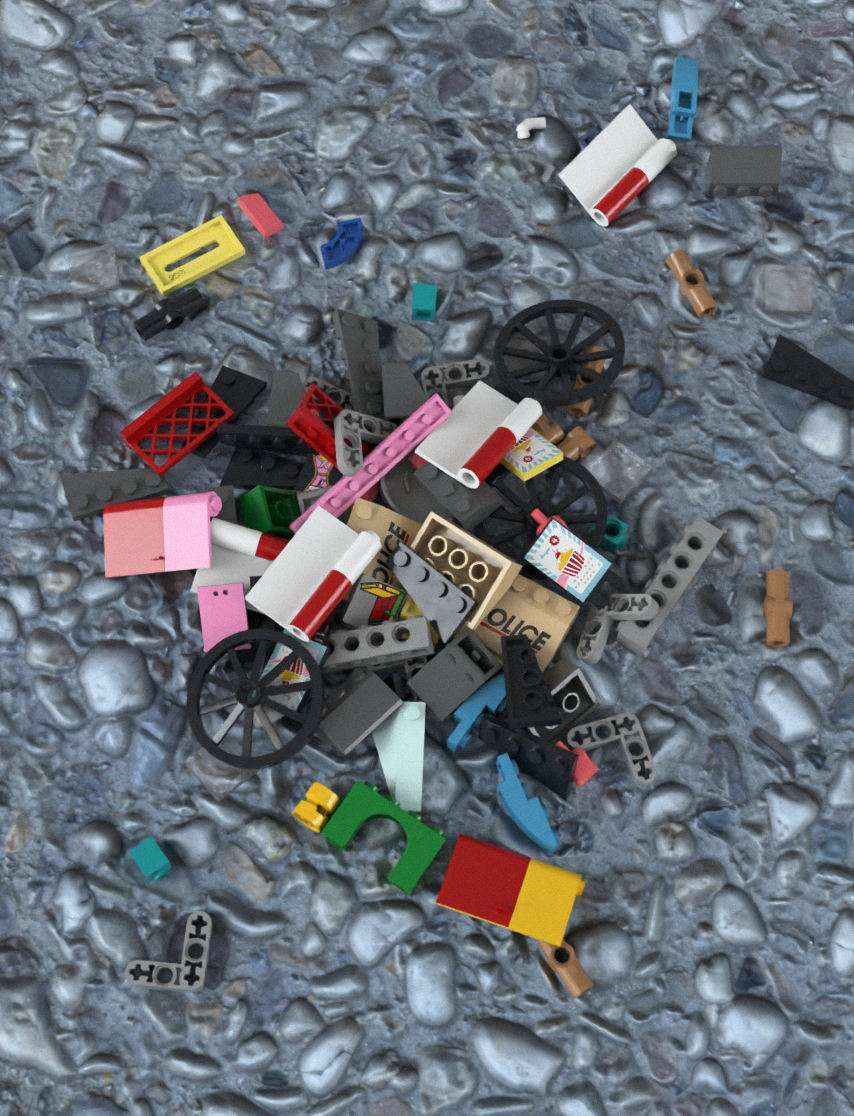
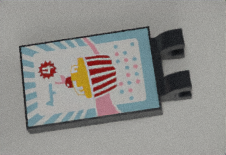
M553 517L550 518L521 558L579 603L584 604L588 599L600 609H604L609 602L607 598L598 593L603 583L606 581L612 587L619 588L624 582V579L609 570L613 565L609 559Z
M323 623L311 640L305 642L284 628L282 633L300 642L312 654L320 670H322L332 650L329 646H326V643L330 639L333 630ZM276 643L259 680L287 657L292 650ZM299 657L267 687L311 681L305 664ZM256 690L252 691L250 695L251 699L255 697ZM311 690L268 696V699L301 713Z

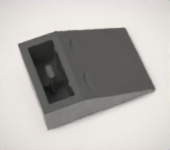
M467 628L406 684L422 702H426L427 708L442 722L479 687L490 681L503 665Z

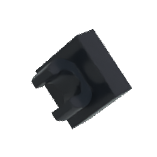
M391 674L383 680L402 701L412 697V693H405L404 687L407 685L408 680L402 679L401 674Z

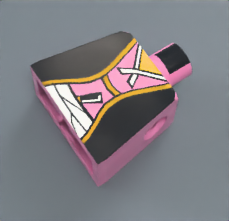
M320 453L319 455L308 454L295 487L296 497L297 493L335 485L343 478V474Z

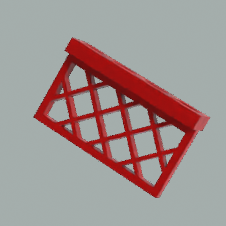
M194 372L120 431L124 443L130 449H133L161 477L213 435L218 429V423L226 424L235 417V413L203 382L202 377ZM202 392L209 396L208 403H195L196 397ZM181 409H190L189 419L177 418V412ZM207 409V419H194V410ZM212 409H222L226 413L220 419H211ZM163 424H171V433L158 434V428ZM176 424H189L188 434H175ZM193 424H206V429L203 433L192 434ZM144 439H153L152 449H141L138 444ZM157 440H170L169 449H156ZM174 440H187V445L183 449H173ZM155 455H168L167 462L161 467L154 463Z
M312 383L294 414L288 418L286 425L338 469L332 412L338 415L343 409ZM313 395L319 399L320 404L315 403ZM318 410L323 411L326 418H321ZM344 439L346 445L353 448L352 443L348 439ZM361 442L364 459L371 450L368 444Z

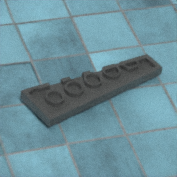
M337 308L332 313L337 339L341 340L342 344L340 354L342 360H345L347 371H345V377L351 386L349 396L353 411L384 420L378 321ZM364 424L365 429L372 433V429ZM361 440L363 443L378 446V444Z

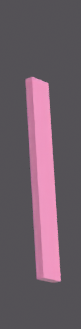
M434 394L363 459V467L355 476H344L289 526L291 530L296 534L318 505L335 518H338L356 501V498H360L453 412L438 394Z

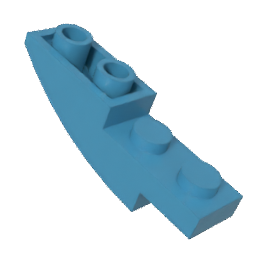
M674 57L667 139L684 142L691 140L698 93V62L696 59Z
M504 673L479 687L455 711L453 721L458 726L448 738L447 748L455 753L459 747L464 748L472 737L469 733L474 726L480 727L481 718L485 715L484 713L493 716L497 712L503 713L507 707Z
M508 753L497 756L496 765L503 782L497 785L496 792L506 811L528 838L550 854L556 852L557 843L560 842L556 829L554 827L550 828L547 821L549 813L545 804H540L538 797L527 801L529 793L526 785L519 782L517 777L519 769L515 760H510Z

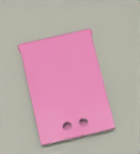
M244 583L197 587L204 652H208L218 642L232 634L249 630ZM247 643L236 647L235 650L251 649L252 645Z

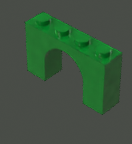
M357 780L322 830V836L345 852L359 830L366 823L384 818L399 824L406 833L407 847L387 878L388 882L411 897L446 845V838L443 837L445 833L434 825H431L429 828L421 822L423 820L422 817L415 812L409 810L407 813L399 808L401 804L393 797L388 795L384 798L378 794L379 789L368 781L362 783Z

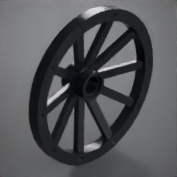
M567 299L546 301L522 310L505 324L496 339L494 347V361L497 374L506 388L521 399L532 398L544 406L572 405L595 397L614 382L622 370L625 360L624 336L615 319L595 305ZM553 314H576L565 342L560 343ZM545 316L552 345L549 347L529 330L525 324ZM585 316L602 325L601 328L571 349ZM519 331L544 354L507 347L512 336ZM607 333L611 335L614 341L615 349L578 355ZM507 355L542 363L509 372L504 358ZM613 358L603 374L578 364ZM548 370L534 389L517 380L518 378ZM573 371L595 381L574 390L569 374ZM557 376L562 377L566 392H544V389Z
M563 456L562 461L553 465L556 469L542 504H539L533 477L526 481L532 505L529 507L501 481L504 476L511 473L502 464L496 466L484 480L491 488H497L524 513L519 514L495 510L488 517L524 524L489 539L484 530L483 522H481L473 529L474 534L477 538L495 548V546L529 531L515 562L522 565L518 574L528 579H548L532 566L524 565V560L521 559L537 537V529L540 524L535 522L531 516L535 509L538 508L547 518H550L590 491L595 501L597 514L559 517H561L565 524L596 523L594 533L587 543L595 550H598L606 532L608 510L605 495L600 484L584 466ZM564 470L573 474L584 483L583 486L552 508H549Z
M270 629L240 631L218 642L198 663L191 677L187 692V716L197 741L210 755L219 761L241 769H264L278 765L293 757L314 735L321 721L325 706L324 679L315 658L300 642L291 636ZM260 641L249 680L235 648L247 643ZM269 642L283 645L292 650L287 657L259 680ZM226 653L240 681L238 685L209 674L212 667ZM299 657L305 664L311 681L267 687ZM205 681L235 693L234 696L200 707L201 691ZM256 690L255 697L247 701L248 694ZM312 690V703L308 717L268 699V696ZM237 704L211 739L205 730L201 716ZM265 706L304 724L298 734L286 745L283 744L263 709ZM245 711L242 756H237L222 750L218 746ZM254 711L277 749L272 753L257 757H251Z

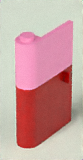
M214 491L107 504L103 511L105 578L212 567L210 517H215L219 514L222 508L221 498Z

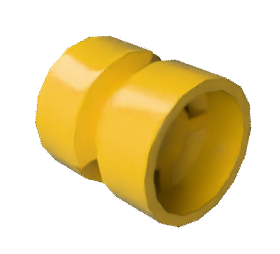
M314 782L305 794L307 799L300 800L292 814L302 824L320 833L328 822L327 815L334 814L342 802L330 789L318 782Z

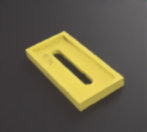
M222 215L139 258L141 264L164 297L245 255V249ZM214 242L220 244L219 247L173 271H165L167 265H171L195 253L202 247H206Z

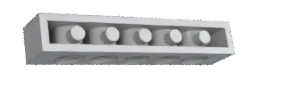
M697 517L693 524L688 522L682 532L684 537L681 542L675 541L669 550L671 556L668 561L662 560L655 571L658 574L654 581L649 579L642 592L650 595L660 604L657 614L650 620H642L646 622V627L638 626L635 622L637 620H621L616 628V631L619 632L616 641L641 657L723 535V531L700 517ZM688 544H696L699 549L694 550ZM675 563H683L686 568H678ZM662 582H670L673 588L665 587Z
M415 615L399 622L395 620L384 621L382 625L378 626L361 625L356 630L351 631L335 630L326 643V646L334 647V651L328 656L321 672L323 675L360 668L361 666L366 667L434 654L431 625L426 617ZM405 633L410 634L406 641H399L401 635ZM384 638L382 645L374 646L377 639ZM353 643H359L356 650L349 651Z

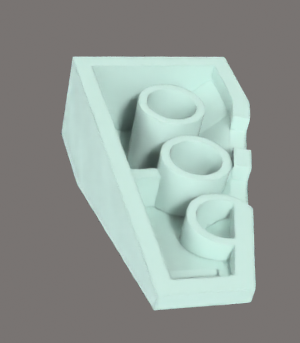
M402 701L403 703L372 731V736L390 796L401 804L399 808L405 812H409V810L421 812L426 702Z

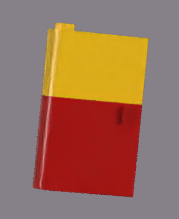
M460 833L436 904L560 947L575 897H581L586 882L581 880L582 874Z

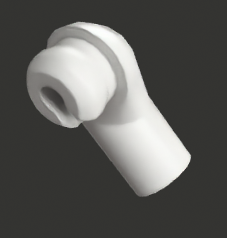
M545 117L527 118L521 122L516 128L518 138H529V130L545 129Z

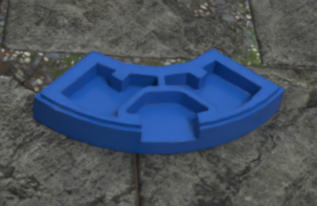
M361 218L338 222L336 236L329 243L320 246L325 270L344 263L354 254L362 237Z

